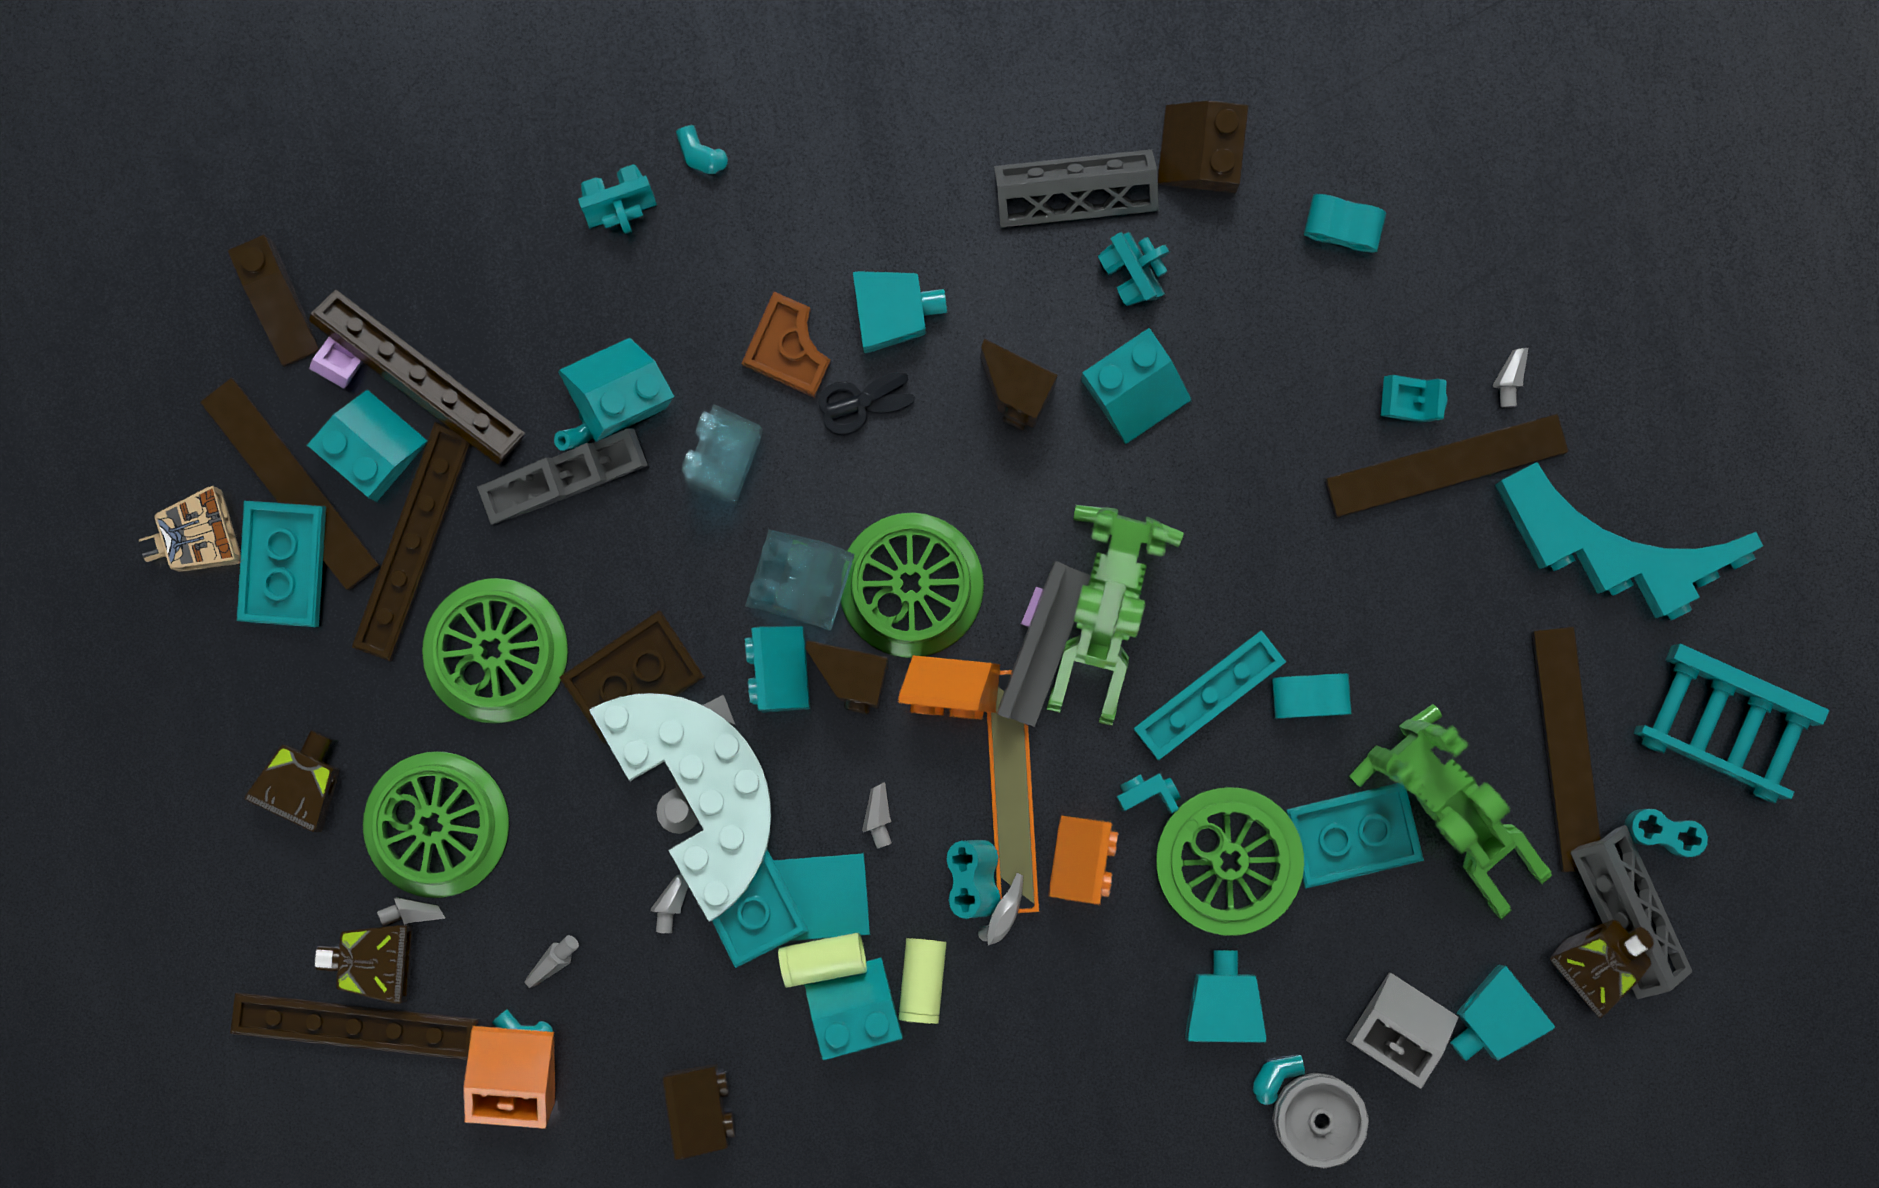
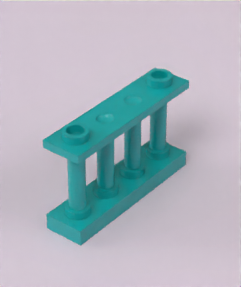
M1683 644L1672 645L1665 661L1675 665L1673 671L1676 672V675L1653 728L1646 725L1636 726L1633 734L1644 738L1641 744L1651 750L1664 754L1667 748L1754 787L1753 794L1763 800L1776 803L1778 798L1781 800L1792 799L1794 791L1779 784L1803 729L1808 730L1809 725H1823L1829 709ZM1699 675L1712 681L1710 687L1714 690L1689 745L1669 736L1668 733L1691 680H1696ZM1737 692L1750 698L1748 704L1751 707L1729 758L1725 761L1705 752L1728 697L1734 696V693ZM1773 708L1786 714L1785 721L1788 724L1763 778L1742 767L1766 712L1771 713Z

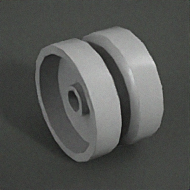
M1316 1072L1298 1076L1283 1087L1278 1095V1099L1274 1103L1272 1117L1276 1136L1285 1149L1303 1163L1322 1168L1343 1164L1357 1154L1366 1139L1369 1121L1365 1104L1354 1088L1332 1075ZM1324 1113L1328 1116V1121L1321 1122V1128H1317L1314 1124V1119L1318 1114Z

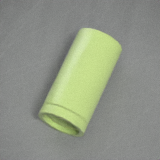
M859 932L780 947L778 951L781 974L786 988L867 972L865 951Z
M906 938L898 1020L939 1024L947 942Z

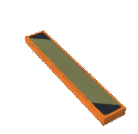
M1012 670L1000 671L996 712ZM987 712L994 847L998 853V864L996 866L997 888L1002 899L1009 891L1016 873L1023 875V889L1018 913L1039 912L1028 725L994 712Z

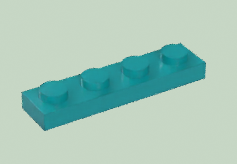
M1261 630L1134 727L1133 730L1158 761L1285 664L1286 661Z

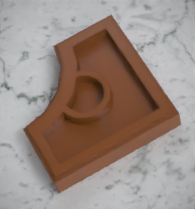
M773 292L741 365L815 398L831 360L816 349L809 337L807 324L811 308Z

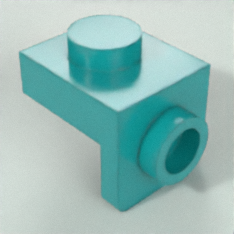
M1397 375L1384 376L1381 416L1416 422L1442 420L1447 406L1446 380H1421Z
M1140 774L1120 785L1123 793L1115 797L1122 811H1126L1159 793L1169 813L1179 810L1176 801L1181 799L1171 778L1163 780L1161 774H1157L1146 781L1143 780Z

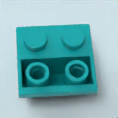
M803 626L752 628V637L745 638L746 659L749 664L755 665L756 677L748 679L750 703H753V705L758 704V710L762 713L811 709Z

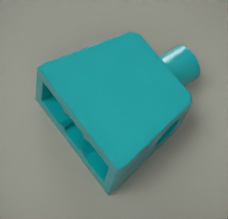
M853 272L864 353L873 352L926 334L924 316L947 313L944 289L920 292L919 278L916 273Z
M1214 950V974H1196L1185 1032V1039L1187 1041L1266 1042L1257 979L1255 975L1238 974L1237 950Z
M1499 964L1457 1011L1456 1014L1467 1026V1029L1450 1043L1465 1061L1469 1060L1483 1047L1492 1058L1499 1060L1550 1032L1555 1026L1506 966Z

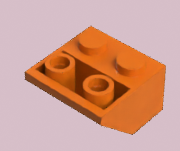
M913 655L899 694L898 703L911 704V713L944 716V708H950L951 717L983 720L984 712L996 713L1000 664Z
M1060 816L1048 896L1099 905L1101 896L1109 897L1112 873L1105 872L1107 856H1115L1118 832L1111 831L1112 823Z
M473 1026L464 1082L465 1122L546 1128L555 1104L554 1032Z

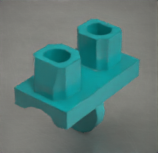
M633 164L621 168L617 172L620 184L605 189L601 178L595 177L581 183L582 197L578 198L589 228L603 223L605 228L621 224L624 234L632 232L629 220L643 216L642 210L657 205L647 176H642L636 165Z
M1119 232L1110 239L1113 244L1100 253L1098 258L1108 274H1113L1124 266L1130 272L1132 279L1117 287L1124 304L1131 306L1144 300H1157L1165 295L1149 266L1151 265L1157 277L1168 272L1161 260L1170 253L1167 246L1162 245L1155 249L1149 237H1146L1138 242L1145 254L1143 256L1130 232L1125 234Z

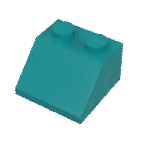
M1150 328L1082 372L1081 381L1125 445L1192 400L1172 360Z
M631 338L625 339L558 371L595 442L665 410L674 398L656 361Z
M366 390L336 412L307 446L368 498L377 502L426 446L428 441L369 390Z
M882 957L866 961V973L805 984L811 1017L823 1060L902 1039L903 1034Z

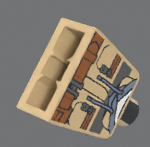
M214 486L205 488L158 512L155 515V521L159 533L139 539L140 550L146 562L166 556L170 568L178 572L239 564L241 560L240 549L222 490Z

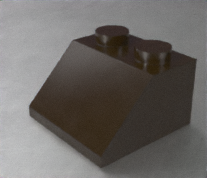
M1209 100L1166 105L1157 177L1158 185L1236 193L1240 185L1249 105Z
M984 339L981 345L980 358L997 409L1004 415L1002 420L1021 430H1024L1026 425L1034 429L1056 385L1058 375Z
M807 640V652L839 701L845 702V710L869 714L870 707L879 709L889 664L887 657Z
M718 1064L669 1071L663 1077L675 1160L728 1148L730 1145L729 1138L735 1137L736 1134L733 1114L725 1113L723 1097L729 1096L726 1072L719 1073Z

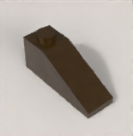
M264 234L227 250L242 286L282 366L285 367L317 353L320 348L275 243Z

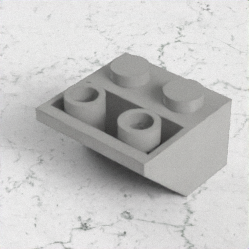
M1389 972L1346 1041L1413 1085L1422 1088L1442 1057L1459 1017Z

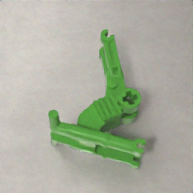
M1076 505L1074 521L1094 523L1091 539L1107 542L1109 534L1111 539L1107 554H1096L1088 586H1082L1073 621L1077 622L1076 628L1082 629L1081 635L1066 641L1055 685L1052 687L1047 710L1060 713L1073 663L1077 661L1113 671L1099 723L1112 726L1129 662V656L1121 647L1122 640L1128 641L1129 636L1136 637L1145 600L1139 599L1147 566L1137 563L1141 543L1147 544V553L1163 557L1165 544L1169 543L1179 547L1183 538V532L1146 516L1143 522L1119 516L1118 510L1114 508Z
M1432 704L1413 718L1399 725L1400 730L1406 736L1404 740L1391 751L1376 745L1349 777L1361 787L1377 770L1387 775L1390 779L1401 782L1411 794L1414 793L1425 812L1437 822V828L1458 852H1467L1463 868L1488 901V906L1502 920L1511 912V907L1486 872L1513 849L1516 850L1528 867V870L1540 884H1543L1552 876L1551 870L1542 862L1519 829L1512 824L1502 825L1500 820L1510 812V809L1490 785L1483 783L1479 787L1475 780L1456 764L1453 759L1443 765L1431 751L1436 746L1441 751L1445 750L1457 756L1468 747V744L1457 735L1458 732L1452 726L1445 730L1443 727L1433 724L1442 717V714Z

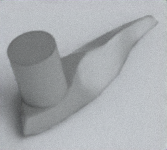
M1016 873L1009 891L997 904L990 924L983 925L978 930L979 938L982 941H987L988 946L1002 940L1016 919L1023 889V875Z

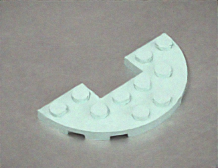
M651 693L634 694L604 702L590 709L589 711L628 780L631 781L664 761L669 767L704 829L673 847L669 852L708 921H712L731 907L747 890L763 861L768 847L771 832V799L763 769L755 753L741 734L724 718L696 702L681 697Z

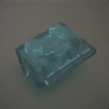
M714 404L710 413L703 412L696 429V435H699L700 440L696 451H688L681 470L682 473H685V482L690 489L736 506L764 432L762 426Z
M769 530L762 547L761 557L745 606L798 623L831 631L855 554L819 540Z

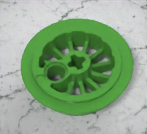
M901 513L888 516L873 523L857 536L843 559L838 588L843 612L854 631L865 642L884 653L912 658L913 655L928 656L938 653L953 645L968 631L975 621L982 603L984 580L979 558L973 546L959 530L946 521L931 515ZM903 537L907 538L906 565L902 564L889 543L890 541ZM919 537L930 540L919 563L915 565L913 563V538ZM939 545L949 554L947 558L929 569H923L934 546ZM885 547L898 569L894 571L871 557L879 548ZM950 563L956 565L959 576L957 579H929L930 575ZM871 565L890 575L892 580L863 581L865 568ZM907 575L909 578L918 575L920 577L918 581L920 591L917 593L912 590L907 593L902 592L904 587L902 577ZM956 585L959 587L955 602H951L929 589L931 586ZM883 587V589L875 594L872 603L867 604L863 590L865 588ZM894 595L901 600L902 609L898 615L886 617L880 613L878 605L884 596ZM928 596L949 607L951 611L944 619L937 621L924 597ZM914 603H920L932 623L931 627L919 631L915 630ZM909 612L908 631L892 628V624L901 621L906 613Z
M492 578L478 580L452 592L433 613L423 639V664L428 681L436 695L457 714L482 723L512 722L528 716L539 709L558 688L561 682L559 677L564 674L567 663L568 644L566 632L554 607L543 595L533 588L509 579ZM495 602L506 603L507 606L498 627L494 630L491 605ZM482 604L486 627L484 632L469 614L472 608ZM519 609L527 616V619L507 634H504L513 610ZM461 616L465 618L476 633V638L453 630L454 625ZM534 625L538 635L537 641L512 644L511 640L529 626ZM450 635L472 644V648L447 651L448 638ZM500 641L498 649L502 652L499 658L491 656L487 660L488 650L485 648L486 643L496 644ZM539 647L537 664H532L513 655L514 650ZM464 656L456 665L455 673L452 674L448 665L449 658ZM510 661L533 670V674L524 685L521 684L507 665ZM477 662L483 667L485 676L482 682L470 685L465 680L464 672L468 665ZM502 668L516 687L514 692L502 696L500 692L498 669ZM492 683L493 696L491 698L479 696L480 691L487 689Z
M448 752L420 753L392 766L378 780L371 791L363 818V834L366 848L379 872L399 889L413 895L428 898L454 896L473 888L483 881L499 862L507 843L509 831L507 805L495 780L487 771L470 759ZM435 776L432 804L429 805L420 781L424 777ZM448 778L457 782L458 787L441 807L440 799L443 781ZM412 783L417 797L402 794V790ZM467 790L474 800V805L450 813L449 809L461 794ZM404 801H410L415 806V817L408 824L401 823L396 815L397 807ZM474 811L479 812V828L455 825L454 819ZM438 814V823L443 825L441 831H433L430 835L428 834L430 827L425 824L426 818H434ZM388 822L394 828L405 832L389 838ZM453 831L477 834L478 839L473 850L470 851L452 836ZM416 835L415 841L400 858L393 849V843ZM445 840L466 856V859L456 867L452 866L444 845ZM424 842L421 871H418L409 866L408 860ZM434 844H436L443 862L444 872L432 873L429 870Z
M1217 788L1191 798L1171 816L1158 844L1157 873L1161 888L1168 902L1187 922L1214 934L1244 935L1270 925L1291 905L1298 893L1303 878V846L1292 820L1275 802L1264 795L1247 789ZM1222 813L1224 833L1217 825L1209 823L1207 818ZM1231 813L1246 816V821L1234 843L1231 842ZM1256 821L1266 833L1243 848L1241 843L1252 822ZM1205 828L1213 830L1218 837L1216 847L1207 853L1201 851L1196 845L1197 834ZM1271 839L1275 849V856L1248 857V852ZM1185 842L1188 843L1192 853L1200 857V859H1181ZM1235 851L1238 855L1235 859L1238 868L1236 870L1228 868L1223 871L1220 868L1223 864V860L1220 858L1221 853L1232 854ZM1249 863H1276L1273 879L1269 880L1248 868ZM1182 866H1210L1208 871L1189 883L1185 882ZM1213 874L1216 875L1204 901H1200L1192 893V888ZM1244 874L1268 886L1267 891L1259 899L1255 898L1242 877ZM1235 879L1250 901L1248 906L1239 909L1234 908L1233 880ZM1222 880L1226 881L1227 908L1225 910L1211 907V901Z

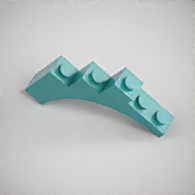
M1537 462L1495 484L1539 570L1551 565L1553 571H1556L1576 561L1572 555L1575 552L1597 594L1609 590L1611 595L1614 596L1633 586L1631 578L1634 577L1655 618L1668 615L1671 621L1692 610L1689 603L1700 598L1693 582L1700 588L1720 578L1718 569L1731 563L1735 570L1755 560L1753 551L1764 546L1757 532L1726 544L1698 549H1667L1632 542L1602 529L1577 512L1553 487Z

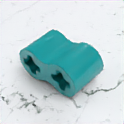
M1314 194L1304 235L1317 241L1339 244L1357 251L1375 253L1378 251L1387 212L1371 205L1353 203L1325 194Z
M1349 674L1272 678L1275 719L1352 714Z
M1656 809L1635 810L1627 816L1624 823L1635 844H1659L1674 856H1697L1705 850L1708 844L1707 832L1701 824L1695 821L1673 822ZM1648 820V824L1654 826V831L1644 835V830L1639 828V822ZM1687 832V836L1693 838L1692 844L1684 845V842L1678 840V834Z
M968 840L954 843L947 853L948 868L953 876V888L949 895L951 910L958 917L965 919L992 915L1001 900L1000 892L994 881V871L998 864L996 848L986 840Z

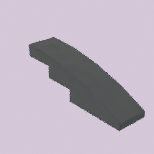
M627 428L595 443H586L553 458H544L477 488L490 523L497 524L592 489L648 465L634 428Z

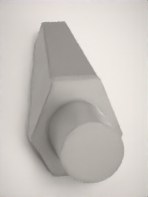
M1528 348L1512 350L1493 384V388H1500V404L1502 408L1517 407L1516 388L1523 387Z
M885 782L873 787L870 791L862 829L863 832L870 830L877 849L892 843L885 824L892 822L889 814Z
M682 874L675 875L651 908L652 912H657L656 932L672 933L674 913H681V907L688 888V884Z
M398 897L394 898L395 905L377 911L383 927L401 919L404 925L413 922L445 919L438 905Z
M568 935L560 943H552L527 976L524 983L529 988L535 987L570 964L572 953L579 946L578 941L573 936Z

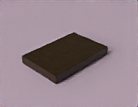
M659 610L559 678L603 744H606L608 742L589 711L590 709L604 702L634 694H666L677 697L701 681L705 676L661 610Z

